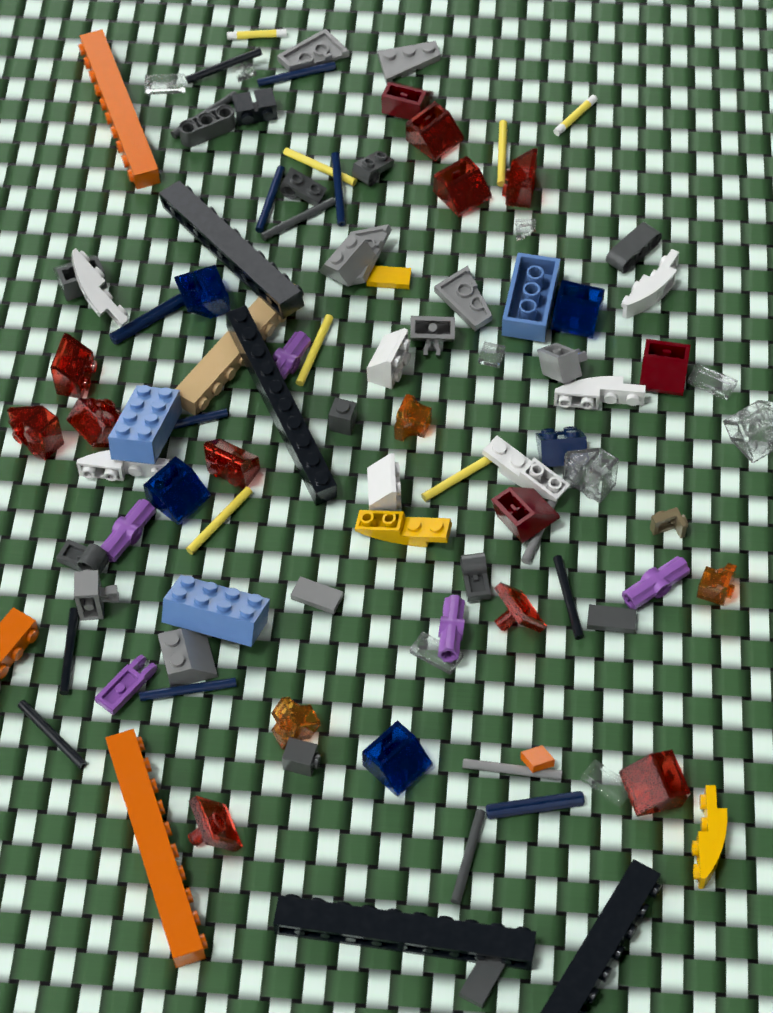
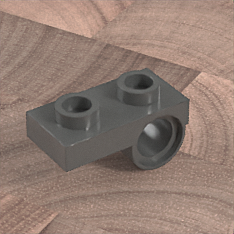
M378 150L355 162L352 168V176L371 187L377 182L380 173L393 167L394 159Z
M292 167L280 185V192L286 198L296 199L298 196L313 206L319 204L327 190L326 187Z
M67 539L56 556L57 562L78 571L86 569L98 570L99 576L109 562L106 551L100 546L91 543L86 547Z
M485 553L460 555L467 602L491 599Z

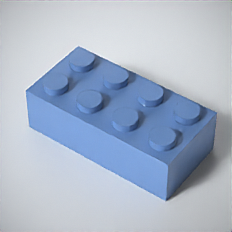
M517 253L502 318V336L545 342L559 279L560 259Z
M147 385L136 386L108 436L112 460L147 464L156 463L182 413L180 390L167 387H149Z
M180 575L163 598L161 622L252 647L267 624L270 599L258 594L242 592L236 588L220 586L214 582H206L194 579L191 576Z

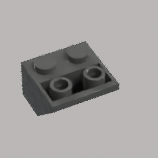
M88 256L90 258L89 263L93 268L98 267L104 273L98 256ZM72 262L53 268L66 301L84 296L77 282ZM105 277L103 278V279L105 280V283H104V285L101 287V289L107 288V283H106V278H105Z

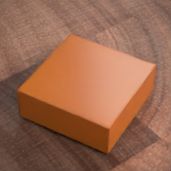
M543 745L521 751L520 759L532 773L554 767L555 759Z

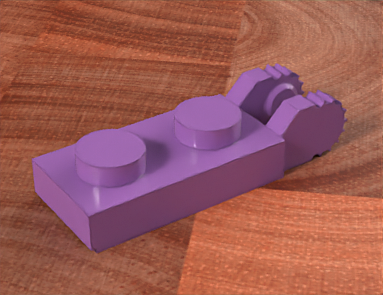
M140 654L129 665L127 664L95 697V702L114 716L146 681L154 675L158 666L151 663L139 673L138 671L146 663V657Z

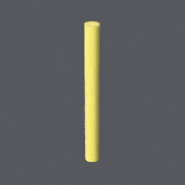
M506 120L499 121L497 185L499 187L505 186Z
M288 147L284 149L283 155L333 177L332 167ZM341 172L343 182L351 186L356 185V178Z
M330 314L325 315L295 382L298 386H304L333 321V316Z
M484 456L422 493V499L427 502L489 465L492 461Z
M246 486L186 548L187 552L193 555L253 493L252 490Z

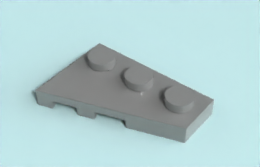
M323 29L277 55L278 62L290 72L349 57V50L328 30Z
M436 41L378 51V59L386 85L388 82H393V79L401 76L403 78L414 69L420 70L440 61V52Z
M389 224L350 232L366 239L376 255L350 286L366 283L392 231Z
M468 265L434 286V292L474 331L492 321V314L478 290L475 279L473 280Z

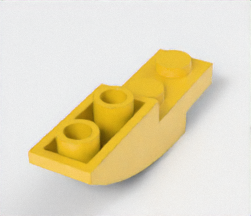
M359 510L355 531L391 543L428 547L429 542L448 543L452 522L450 518L406 517L404 511Z
M706 785L704 794L699 796L700 810H704V817H701V831H698L696 840H692V856L697 857V864H693V879L698 880V889H704L716 870L726 836L727 808H717L716 785Z

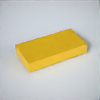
M374 265L366 285L368 287L409 289L411 268Z

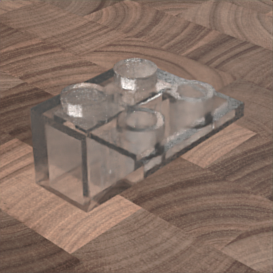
M757 400L723 421L731 441L751 463H755L773 452V401Z
M601 448L567 451L564 458L563 479L570 484V487L584 493L587 498L601 503L616 486L619 459Z

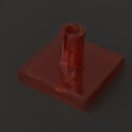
M502 582L494 588L508 608L495 620L496 625L502 631H506L516 621L519 625L540 633L547 627L523 591Z
M194 796L189 800L198 828L188 834L191 844L199 846L204 842L206 845L233 852L243 847L226 804L199 796Z

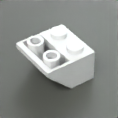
M403 328L383 336L367 367L368 382L392 389L395 382L400 381L404 365H408L411 358V353H409L411 340L408 339V329Z
M391 453L367 467L369 510L397 511V508H401L399 462H395L394 453Z

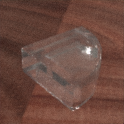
M249 60L240 63L236 70L238 82L257 76L256 70Z
M515 219L516 240L525 239L527 235L535 230L536 219Z

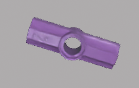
M302 331L294 332L285 346L278 348L273 355V359L284 380L289 373H295L299 367L302 355L311 345V339Z
M139 499L125 517L121 516L115 521L112 533L100 546L106 551L109 562H116L130 544L134 545L140 539L143 527L156 513L155 507L149 501Z
M677 556L658 569L656 567L649 569L643 574L640 581L622 592L625 604L630 609H637L654 597L657 599L663 597L669 592L673 584L690 574V568L683 557Z
M459 595L446 597L443 604V616L440 619L438 633L440 638L438 657L443 662L451 663L454 660H458L460 654V640L462 641L465 619H463L465 600L461 599Z

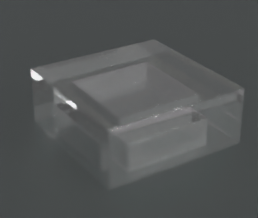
M484 341L478 363L500 368L506 346Z

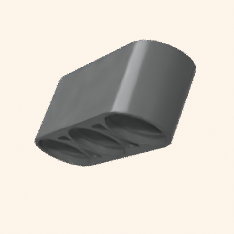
M220 105L182 121L179 124L181 144L185 147H194L232 131L235 128L233 107L230 105Z
M642 222L609 251L606 256V262L623 274L628 272L658 245L662 238V233L647 223Z

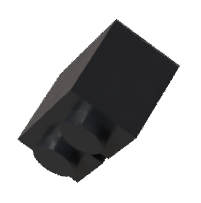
M272 87L255 90L256 102H252L250 91L232 95L233 109L238 126L278 119L277 105Z

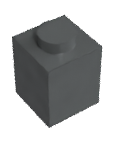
M335 397L328 414L329 431L351 436L358 419L357 402Z
M289 737L282 756L283 770L312 777L314 768L318 769L321 762V754H318V744Z

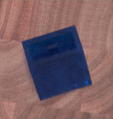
M216 265L174 277L188 312L211 319L231 311L229 295Z
M562 280L556 298L550 329L593 338L603 308L605 289Z
M176 456L143 485L146 500L178 525L211 497L210 492L194 470Z
M398 720L362 751L363 766L397 797L433 766L432 761L415 735Z

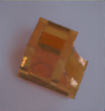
M406 394L396 415L394 426L395 439L404 441L409 436L424 438L432 421V408L420 404L415 399V396Z
M728 563L721 569L706 566L698 586L697 598L724 606L726 599L732 598L735 585L732 583L735 578L737 565Z
M282 697L271 712L276 721L272 732L281 749H285L289 737L299 740L311 739L321 725L310 704L299 705L290 697Z

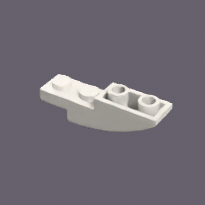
M75 248L71 254L72 264L77 282L85 299L99 318L107 312L117 325L122 327L128 321L126 317L128 315L127 311L121 305H115L112 301L113 296L108 290L101 289L105 283L103 279L105 277L104 273L98 267L93 268L89 263L90 258L84 251L81 250L79 252Z
M671 249L667 256L664 255L662 257L659 268L657 270L654 269L650 277L644 274L640 281H635L630 295H626L621 303L623 318L627 319L647 310L671 290L676 282V267L678 266L679 259L678 251Z
M598 376L576 380L555 389L554 406L598 409L599 402L643 406L646 385L623 384L624 376Z
M498 435L483 449L482 455L500 467L499 473L522 488H534L545 499L556 502L570 487L567 481L536 458L528 459Z
M110 450L87 455L77 459L76 463L79 476L89 479H106L108 481H124L125 474L136 477L147 476L155 479H170L172 473L170 459L158 458L155 464L112 460Z

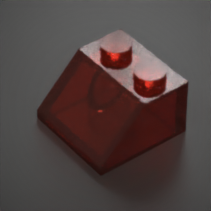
M533 148L513 159L511 168L506 169L505 181H508V183L503 184L502 196L506 197L505 205L524 208L531 207L536 181L538 149Z
M64 333L50 369L56 394L82 399L84 392L88 391L90 387V377L96 371L97 361L94 360L92 350L68 333Z

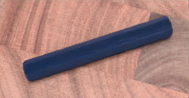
M181 294L173 296L110 333V340L114 345L126 340L184 306V297Z
M582 791L487 804L485 810L488 819L583 806L585 799Z

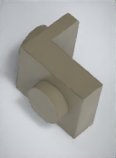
M677 507L667 511H659L651 516L650 530L653 536L675 528L680 538L685 537L688 521L684 514L681 515Z

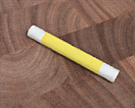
M286 29L227 32V40L287 37Z
M591 95L553 130L556 136L561 135L597 102V97Z

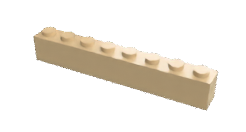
M260 297L248 308L263 340L270 337L274 333L275 328L286 320V318H281ZM229 331L225 333L175 388L180 390L182 409L193 415H198L202 410H205L211 399L222 391L223 386L234 378L237 370L245 365Z

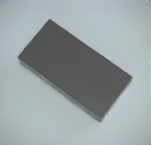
M589 604L587 629L634 634L637 609Z
M485 956V960H478L461 988L459 997L483 1008L506 964L501 963V958Z

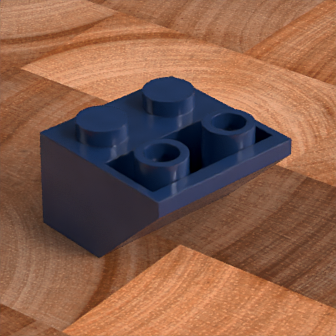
M564 427V431L546 428L541 429V433H535L539 461L546 467L588 464L587 438L577 427Z

